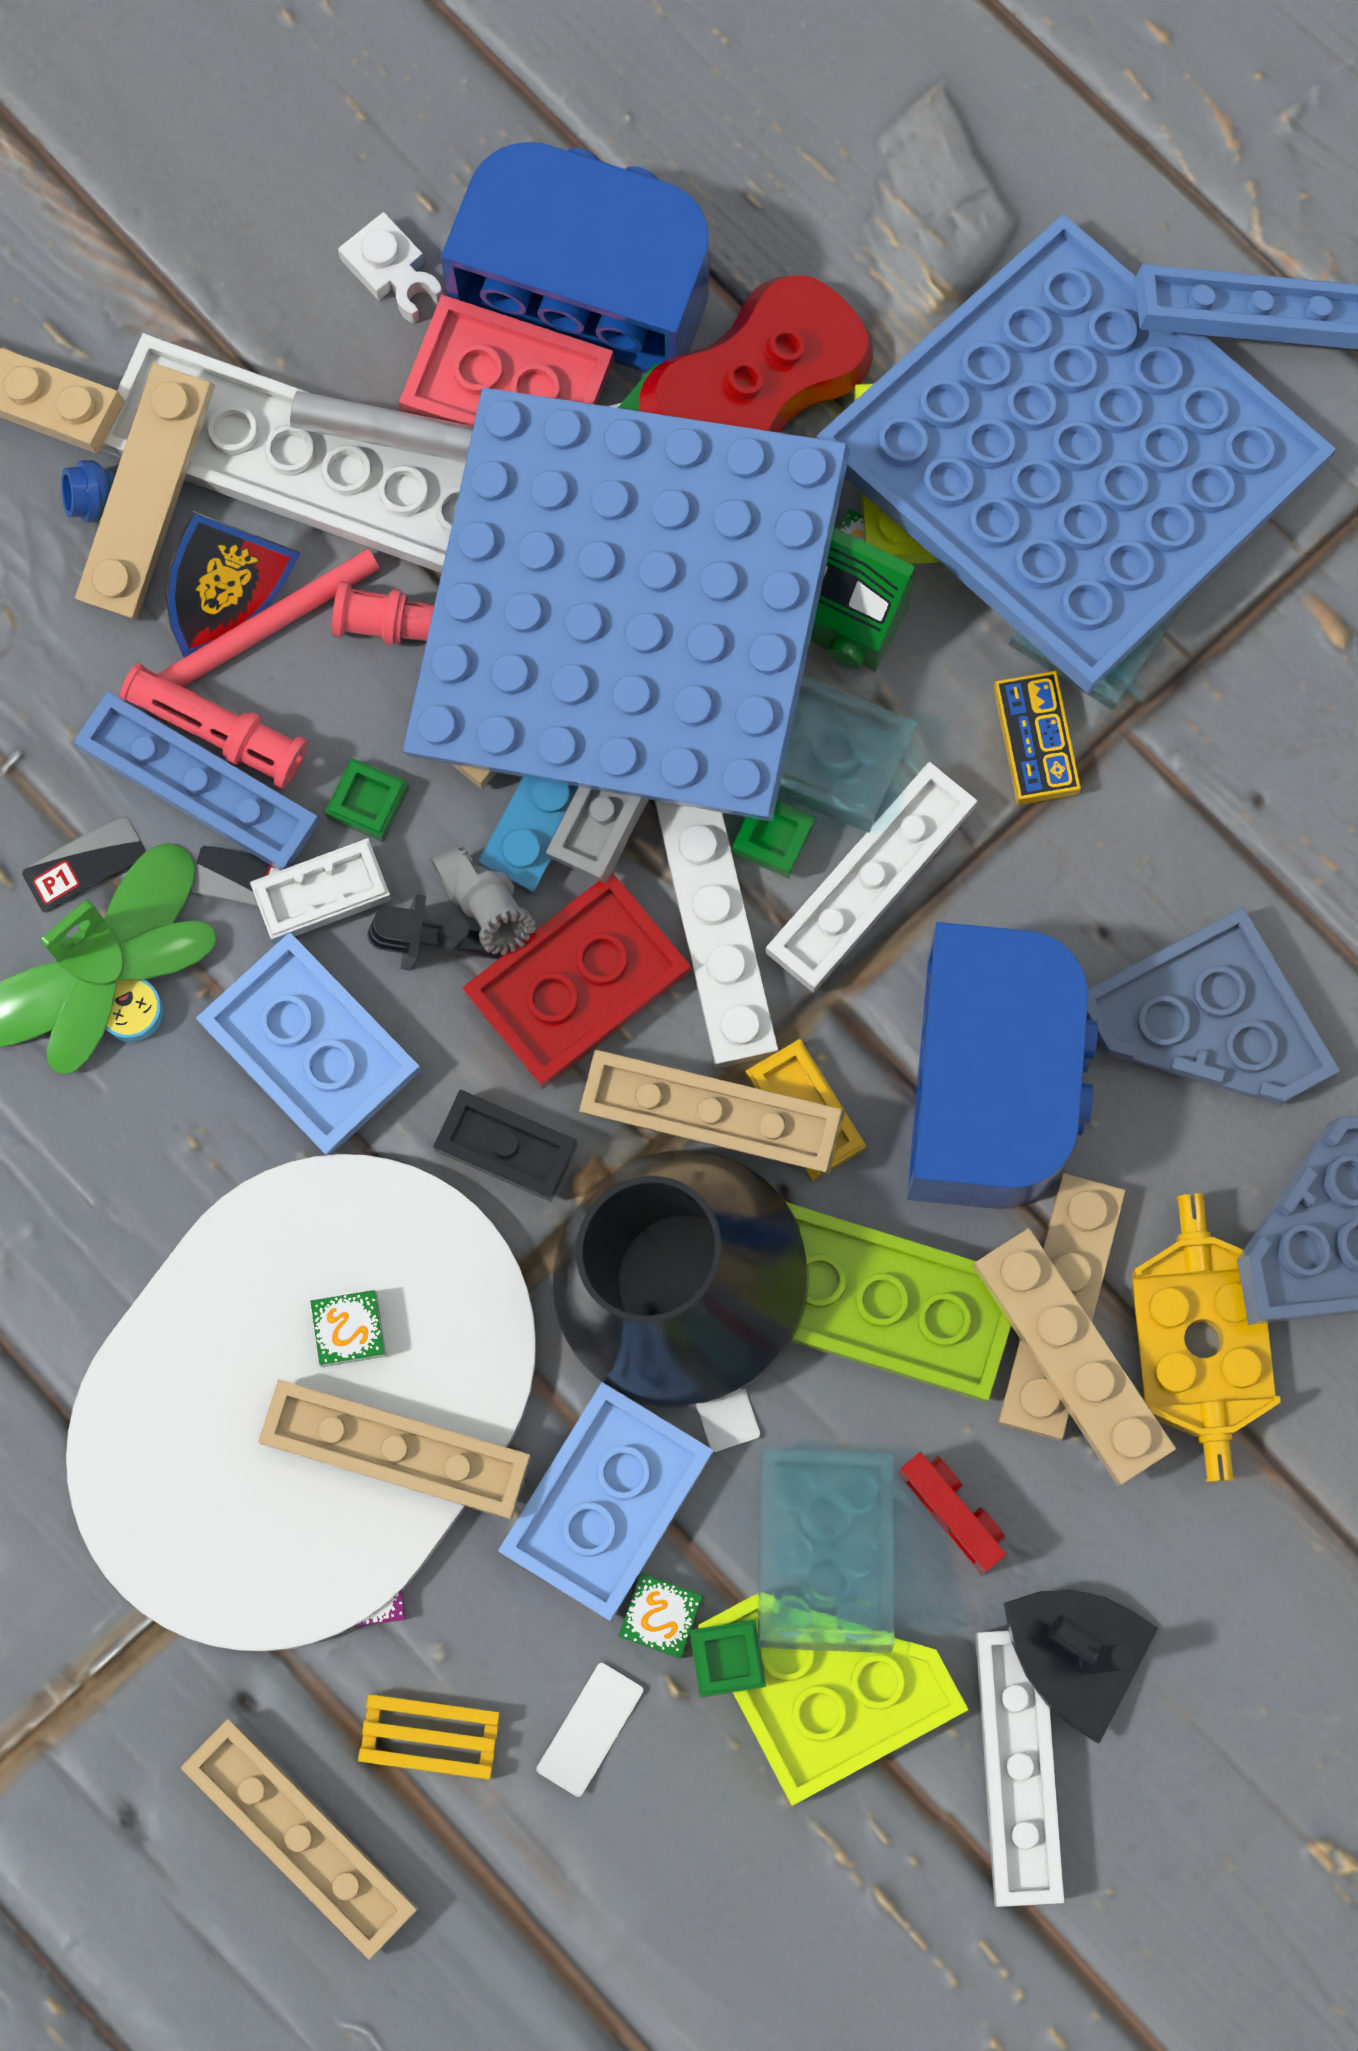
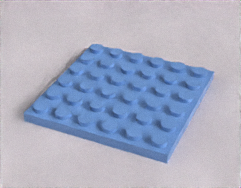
M1062 214L815 438L847 443L850 454L845 478L1089 694L1331 460L1336 448L1205 335L1140 329L1135 287L1136 276L1067 216Z
M482 387L403 752L409 757L773 821L850 454L847 443Z

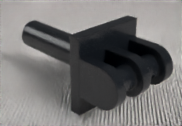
M416 895L409 909L394 906L381 908L376 913L367 932L368 940L374 948L402 954L400 969L410 971L418 957L419 947L495 960L503 956L500 951L496 954H492L491 951L488 953L480 942V931L470 930L466 920L460 916L449 917L443 925L423 922L426 896Z

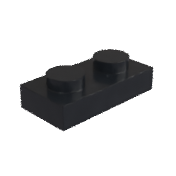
M460 1089L433 1148L435 1152L552 1202L578 1143L574 1138Z

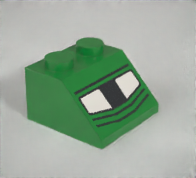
M834 527L811 641L828 648V655L844 666L859 669L863 665L876 672L909 609L916 566Z

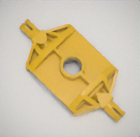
M1194 1193L1191 1198L1190 1194H1184L1176 1197L1181 1226V1234L1176 1237L1177 1242L1135 1268L1131 1273L1143 1396L1145 1403L1158 1422L1196 1437L1197 1443L1203 1444L1207 1476L1206 1483L1229 1482L1235 1480L1230 1442L1233 1441L1232 1434L1281 1403L1280 1396L1275 1395L1268 1323L1248 1325L1237 1259L1243 1252V1249L1211 1237V1232H1207L1204 1204L1205 1194ZM1198 1322L1206 1323L1218 1333L1220 1340L1219 1349L1214 1356L1200 1358L1188 1350L1184 1337L1186 1329L1191 1324Z

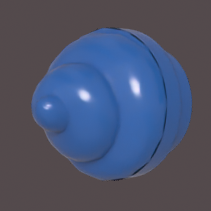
M81 460L77 462L76 467L64 468L61 475V493L66 515L69 518L81 517L84 523L98 521L102 517L115 475L108 470H104L94 460Z

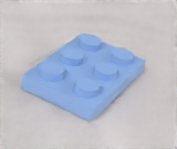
M290 932L196 1017L199 1024L326 1156L332 1155L421 1072L420 1066Z
M602 1382L498 1552L611 1622L713 1455L714 1450Z

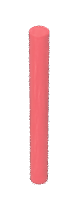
M367 548L159 672L158 675L182 687L187 686L334 598L340 581L350 582L352 587L379 571L380 567L376 559Z

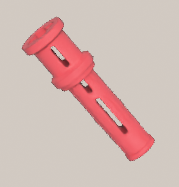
M340 581L334 601L332 636L342 638L348 632L381 637L385 645L392 646L395 643L401 644L403 638L427 641L434 605L408 601V595L403 594L402 590L392 589L389 595L355 590L352 589L350 582Z
M140 663L134 665L129 671L120 691V699L125 702L129 701L172 723L174 726L182 728L223 749L222 755L227 758L228 763L234 766L244 763L274 779V786L281 790H285L290 785L305 758L309 745L307 739L301 736L296 737L294 740L262 724V717L254 712H244L239 716L198 695L194 691L188 690L156 674Z

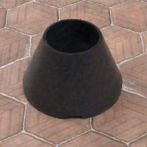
M676 1150L651 1154L620 1167L600 1181L583 1198L565 1226L559 1241L553 1270V1296L558 1321L568 1344L581 1363L597 1379L624 1396L641 1403L671 1408L689 1407L692 1404L708 1402L723 1396L728 1398L762 1377L779 1360L792 1341L804 1313L809 1287V1266L806 1261L800 1227L787 1203L764 1178L747 1166L718 1154L694 1150ZM694 1216L710 1221L715 1240L714 1259L709 1275L699 1291L686 1303L669 1312L647 1316L626 1313L619 1293V1270L624 1254L632 1241L650 1225L669 1217Z

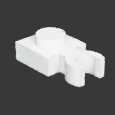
M384 212L338 248L340 260L378 301L391 291L396 294L398 309L401 315L413 324L420 320L418 309L410 301L414 294L420 292L427 293L437 304L441 295H443L440 283L433 275L421 271L416 272L425 264L423 253Z

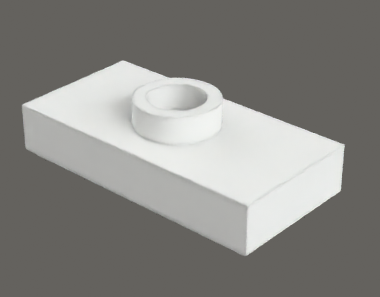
M369 838L250 882L273 945L277 944L289 932L295 937L392 901Z

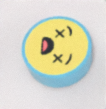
M145 979L118 981L112 1013L106 1027L107 1032L114 1038L124 1042H138L150 1037L159 1028L164 1013L163 1002L156 989Z

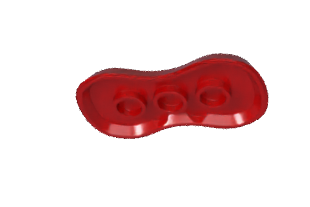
M793 275L777 277L764 282L752 291L745 300L732 327L716 342L706 348L672 357L656 366L642 385L639 395V411L781 433L784 426L802 410L817 403L841 397L853 391L855 385H860L867 376L872 364V342L857 313L832 288L810 276Z

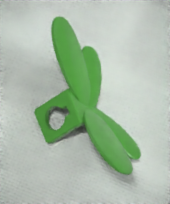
M167 843L146 851L137 859L121 881L104 919L88 899L84 900L40 940L56 959V962L27 969L0 982V1047L17 1045L35 1039L52 1030L47 1047L48 1063L58 1073H72L90 1059L103 1038L112 1013L118 981L151 979L174 974L200 962L212 951L215 946L216 936L210 925L201 921L173 923L183 909L194 881L195 865L193 858L184 848L176 844ZM79 924L78 927L80 929L70 938L66 936L72 928Z

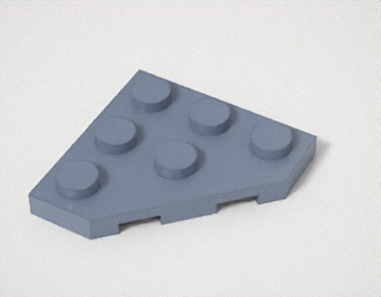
M1244 906L1088 988L1087 1020L1098 1021L1097 1040L1106 1055L1280 1106L1334 1078L1340 1072L1336 1062Z
M1358 1115L1340 1117L1327 1124L1237 1259L1248 1325L1358 1313Z

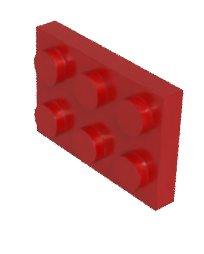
M612 872L606 884L601 881L596 882L536 929L534 933H531L529 940L524 939L525 945L523 947L517 944L515 946L516 951L511 953L509 950L506 955L495 961L462 987L467 998L539 1086L544 1089L690 974L691 966Z

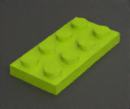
M786 1202L800 1227L806 1261L809 1266L807 1301L799 1327L791 1342L980 1402L987 1403L989 1401L1011 1324L972 1267L976 1261Z

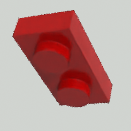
M920 1451L899 1469L898 1476L981 1575L1007 1555L998 1545L1006 1538L1002 1530L981 1507L973 1513L956 1494L963 1487L962 1483L939 1456L929 1462Z

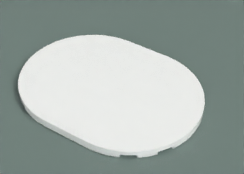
M335 1154L314 1156L288 1162L256 1175L221 1197L185 1234L107 1337L93 1358L81 1382L73 1406L66 1451L67 1484L71 1505L83 1540L91 1556L109 1582L141 1613L164 1628L181 1636L220 1648L266 1652L295 1649L336 1636L371 1616L387 1604L399 1591H403L424 1566L466 1506L259 1444L258 1440L278 1379L508 1448L521 1424L531 1395L535 1370L536 1330L527 1286L520 1267L506 1241L493 1223L475 1204L444 1181L416 1167L391 1159L368 1155ZM375 1290L378 1296L386 1357L321 1367L319 1365L310 1300Z

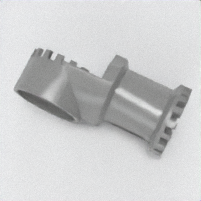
M462 843L431 858L433 866L456 909L461 907L467 916L476 919L481 928L479 933L480 942L488 953L491 951L492 954H496L500 951L501 955H506L508 948L512 953L516 951L515 945L518 944L520 947L525 945L523 940H529L530 936L528 933H534L536 929L534 927L535 921L526 909L519 908L512 896L514 885L505 872L485 871L477 874V868L470 863L473 860L471 856H466L468 851L464 849L465 846Z

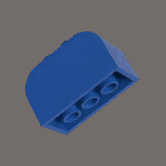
M522 142L508 145L489 155L478 166L470 180L440 257L448 297L614 351V363L645 373L648 372L654 363L659 365L672 357L689 353L709 295L708 226L704 214L695 200L682 189L659 180L655 174L644 168L630 166L623 169L604 163L593 153L581 148L564 150L544 143Z
M936 922L928 952L907 1200L993 1209H1010L1029 1204L1042 1196L1053 1185L1072 1153L1077 1135L1083 1134L1084 1123L1089 1124L1092 1110L1093 1085L1082 1084V1074L1088 1071L1089 1059L1094 1060L1098 1021L1087 1020L1088 986L1080 963L1073 953L1056 939L1028 930Z

